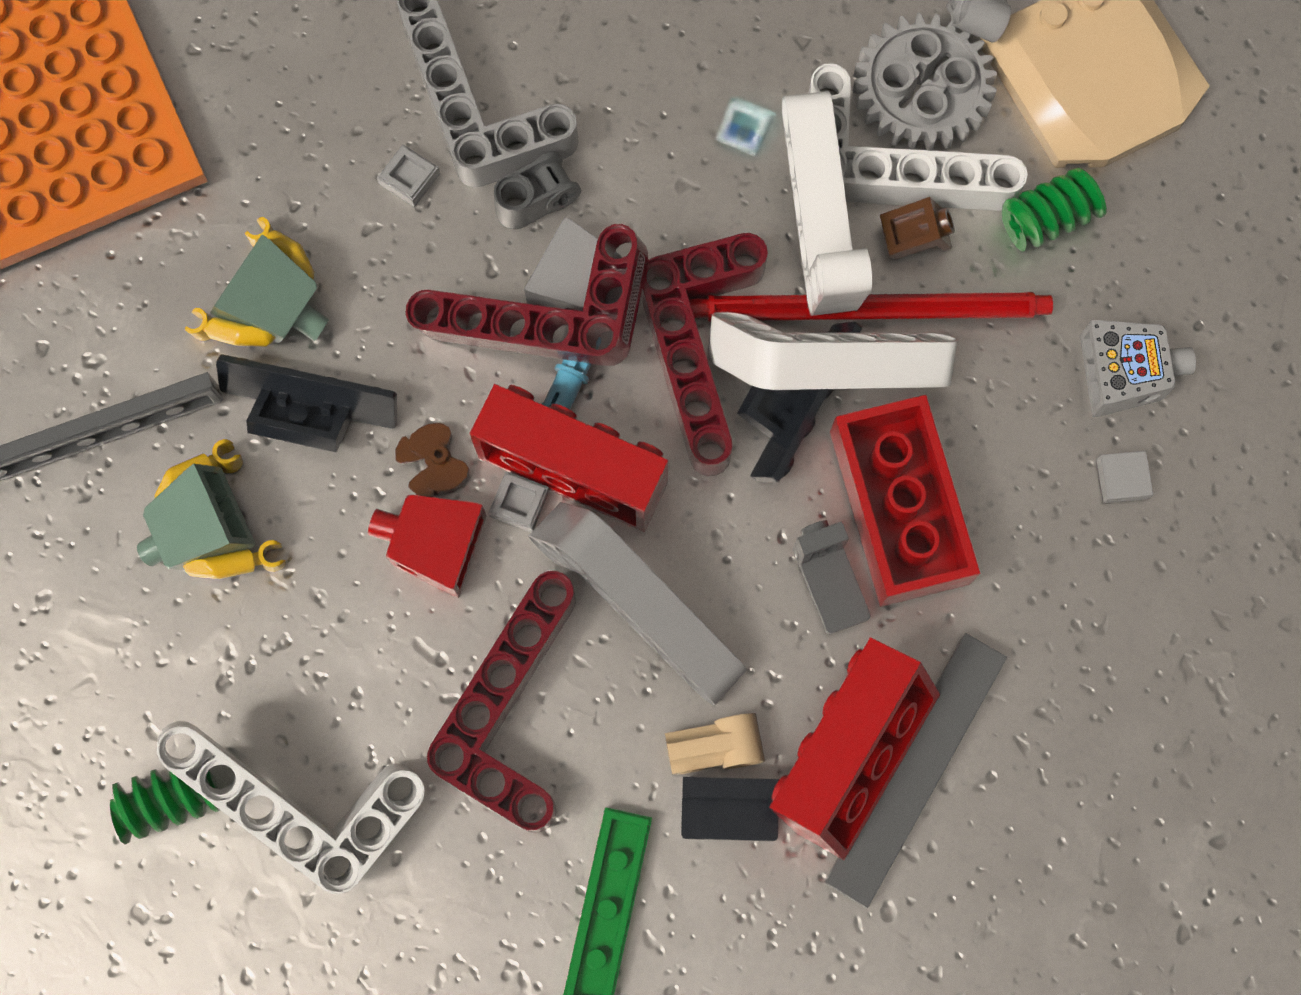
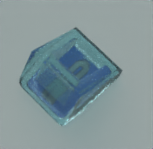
M731 98L715 140L757 156L776 113L740 98Z

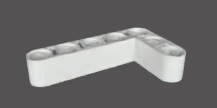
M833 63L823 64L813 72L809 93L821 92L820 90L824 88L833 89L837 92L836 95H831L846 202L908 205L931 197L940 207L1000 211L1006 199L1019 197L1028 174L1023 162L1014 156L848 146L850 75L846 69ZM862 171H871L877 174L879 179L868 180L860 173ZM909 173L917 174L923 179V182H911L905 175ZM949 177H962L967 182V185H957ZM994 179H1005L1012 188L1001 187Z
M829 91L783 96V124L809 312L813 316L858 310L871 292L872 268L867 248L852 249L831 94Z
M716 312L712 314L707 360L752 386L771 390L951 386L958 339L938 333H783L748 315Z
M176 721L163 728L158 736L157 755L159 761L166 769L323 890L331 894L348 892L357 885L424 799L425 788L423 782L411 768L403 764L387 766L376 776L331 832L195 725L186 721ZM178 733L187 734L195 741L193 752L188 757L182 759L170 756L165 748L167 740ZM216 765H226L234 771L232 783L222 789H215L205 781L208 770ZM399 777L409 778L411 781V791L404 799L392 800L388 798V787L394 779ZM261 795L270 798L273 801V808L266 817L253 819L245 813V806L253 797ZM368 816L379 818L381 822L380 829L374 837L361 839L356 836V826L359 821ZM304 826L311 830L309 842L304 847L298 849L288 847L284 843L287 832L293 827ZM335 856L347 858L349 860V867L342 876L330 878L323 874L324 866L329 859Z

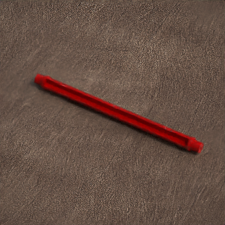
M1034 292L869 294L858 310L813 316L809 312L807 295H708L706 299H690V305L695 319H708V322H711L712 314L716 312L740 313L751 316L759 321L957 318L1033 319L1035 315L1052 314L1053 297L1052 295H1035Z

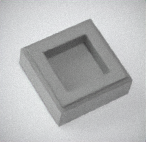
M403 144L379 174L377 180L381 186L415 207L440 175V170L438 166Z
M1146 451L1104 454L1096 459L1103 503L1145 500L1153 496Z
M506 471L488 514L494 519L532 532L549 494V487Z

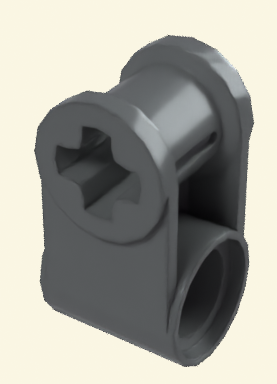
M559 152L545 153L530 164L503 176L497 181L494 186L495 211L499 222L503 226L510 229L526 227L528 224L551 212L567 207L580 196L582 190L577 182H571L561 166L563 159ZM512 197H519L525 201L518 206L505 204V201Z

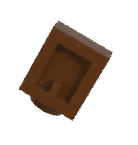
M931 197L880 214L889 256L894 260L938 246L942 251L952 249L949 235L955 233L951 214L947 208L942 209Z

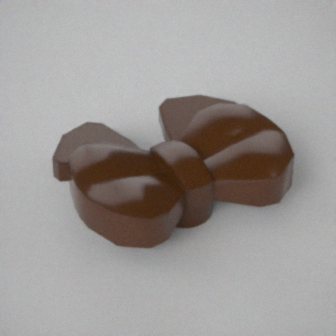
M432 423L420 427L411 434L410 439L406 436L402 437L395 448L396 462L399 464L425 460L428 466L409 482L408 488L418 496L434 497V493L438 495L448 494L458 490L468 481L469 467L465 462L451 456V452L448 449L452 438L451 430L442 423Z

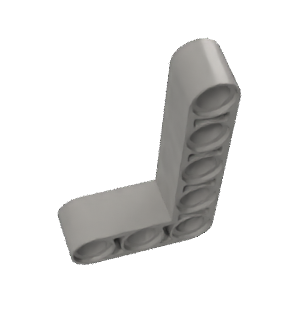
M397 0L406 35L457 175L464 184L471 187H482L497 182L503 176L530 164L545 153L556 151L559 152L562 159H566L576 151L579 143L576 115L566 105H547L484 126L438 0ZM418 7L426 8L421 12H412L414 9ZM430 44H441L436 49H425ZM450 80L455 82L449 87H438L443 81ZM458 118L469 119L464 125L456 126L451 124ZM554 128H563L567 130V132L561 136H553L549 134V132ZM519 141L526 144L519 150L506 148L513 142ZM478 155L484 158L477 164L465 163L467 158Z
M560 502L528 535L537 548L553 562L579 573L710 704L715 706L747 671L741 661L613 529L592 511Z

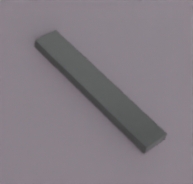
M206 372L0 445V481L218 404L224 400L219 385Z
M967 633L962 636L935 684L940 693L938 700L845 860L837 858L824 881L825 884L861 906L869 907L1004 665L1007 656Z

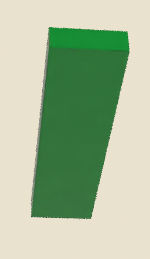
M605 807L563 995L615 994L652 817Z

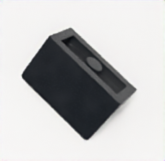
M683 777L682 838L737 841L777 840L778 815L769 807L773 802V790L780 779Z

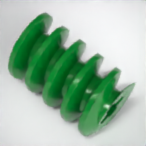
M1073 168L1065 176L1053 177L1050 183L1038 184L1034 191L1026 190L1018 198L1006 199L1002 206V221L1013 244L1017 249L1024 252L1026 250L1027 238L1034 247H1040L1044 243L1042 231L1050 240H1055L1060 235L1059 226L1065 232L1070 233L1075 229V219L1081 225H1087L1091 221V213L1097 218H1102L1107 213L1104 196L1094 178L1083 169Z
M157 769L151 770L150 786L147 787L138 776L132 777L130 793H126L119 782L112 784L110 814L116 834L124 845L130 843L132 834L138 839L149 836L150 827L157 832L166 830L169 825V819L179 826L186 823L188 812L198 819L205 816L207 805L214 812H218L220 809L170 771L169 779L164 780ZM209 769L205 776V781L209 786L218 789L213 774Z

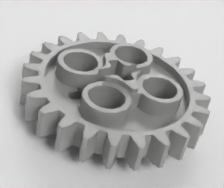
M917 13L915 23L912 25L908 23L904 16H900L897 30L888 23L883 24L881 37L872 33L869 38V48H861L858 59L860 62L856 63L853 74L854 77L858 78L854 81L853 93L861 94L858 97L856 107L857 109H869L864 122L870 124L879 121L880 125L877 131L879 137L891 131L894 133L892 145L896 146L902 138L909 139V149L911 150L916 148L918 141H924L926 149L932 151L936 140H940L942 145L949 149L953 141V135L962 142L966 141L969 128L977 131L982 123V117L988 116L992 107L990 102L993 101L997 88L992 86L997 77V72L988 70L993 56H979L985 42L981 40L971 44L969 42L971 34L966 31L960 34L955 32L956 27L952 25V21L946 27L941 26L939 14H935L931 24H925L921 13ZM914 51H923L930 57H919L915 55ZM943 57H949L948 60L937 68L933 81L929 80L928 78L933 73L937 63ZM957 77L963 84H954L947 78ZM885 81H897L903 87L894 88L887 85ZM916 84L921 85L911 103L906 108H900L899 106L912 97ZM919 107H930L937 114H925Z

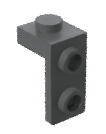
M823 520L801 530L803 536L797 537L793 551L826 633L834 634L868 621L871 614L844 550L849 537L843 522L841 521L829 526L828 521Z

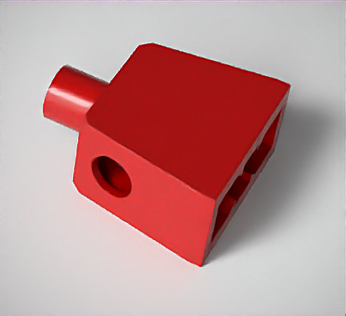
M407 495L400 515L380 509L374 511L369 523L368 535L390 542L386 558L393 566L451 596L459 598L487 515L482 504Z

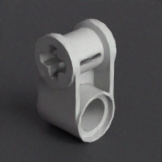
M949 0L946 6L950 12L954 27L991 43L996 42L1002 36L1011 16V6L1007 0Z

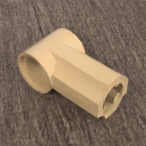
M756 713L729 716L715 720L713 725L665 733L672 775L698 772L721 766L724 770L735 769L765 762Z

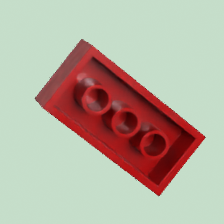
M497 384L493 385L469 433L480 460L517 476L547 486L552 492L642 532L646 531L668 484V460L662 457L663 452L660 449L641 441L637 442V445L619 438L620 433L605 424L596 422L592 427L576 420L577 415L562 405L552 404L549 408L533 401L535 397L521 387L509 385L508 389Z
M922 395L836 416L830 430V435L880 607L970 585L981 573L927 396Z
M871 637L865 647L857 650L852 656L847 668L848 675L839 691H833L827 698L823 707V718L814 733H808L802 740L797 753L798 760L789 775L782 776L777 782L772 794L773 802L769 807L795 833L842 860H845L940 696L939 691L920 661Z

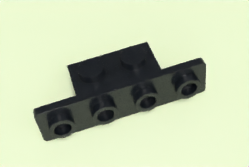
M855 321L837 323L831 326L828 333H860L862 326ZM751 386L737 414L770 437L750 475L757 482L777 483L789 473L794 464V454L801 441L814 428L815 416L821 404L831 395L834 389L771 390Z
M220 354L216 361L220 391L256 399L246 420L247 433L337 453L351 420L390 429L395 428L397 423V394L394 391Z

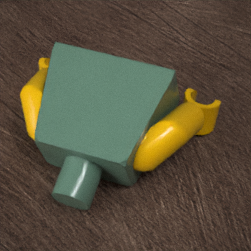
M265 217L258 218L257 222L263 232L258 235L250 234L249 231L245 232L253 248L210 313L216 317H211L201 308H195L191 313L202 319V324L195 329L186 326L185 331L199 341L213 339L234 346L266 347L273 342L280 343L291 327H294L315 341L329 319L307 305L318 285L314 281L315 272L303 246L280 231L273 230Z
M227 439L219 440L212 448V455L207 456L202 453L170 467L165 472L154 495L155 499L144 508L143 517L151 535L138 543L137 552L145 564L153 567L163 561L168 569L185 570L191 577L224 579L254 572V567L262 565L265 570L270 572H277L284 568L286 560L270 563L264 559L265 554L269 550L282 548L280 542L268 540L260 546L258 552L251 553L249 550L256 544L224 474L237 472L243 465V459L240 454L234 455L229 459H222L224 454L235 449L232 441Z

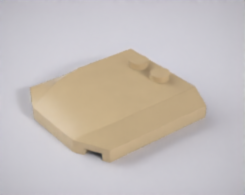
M1040 0L1011 14L1004 33L996 42L991 43L982 38L980 39V41L983 40L985 42L982 49L984 55L993 56L991 66L997 72L999 79L1055 168H1065L1067 164L1088 163L1089 168L1106 167L1178 131L1210 86L1154 0Z

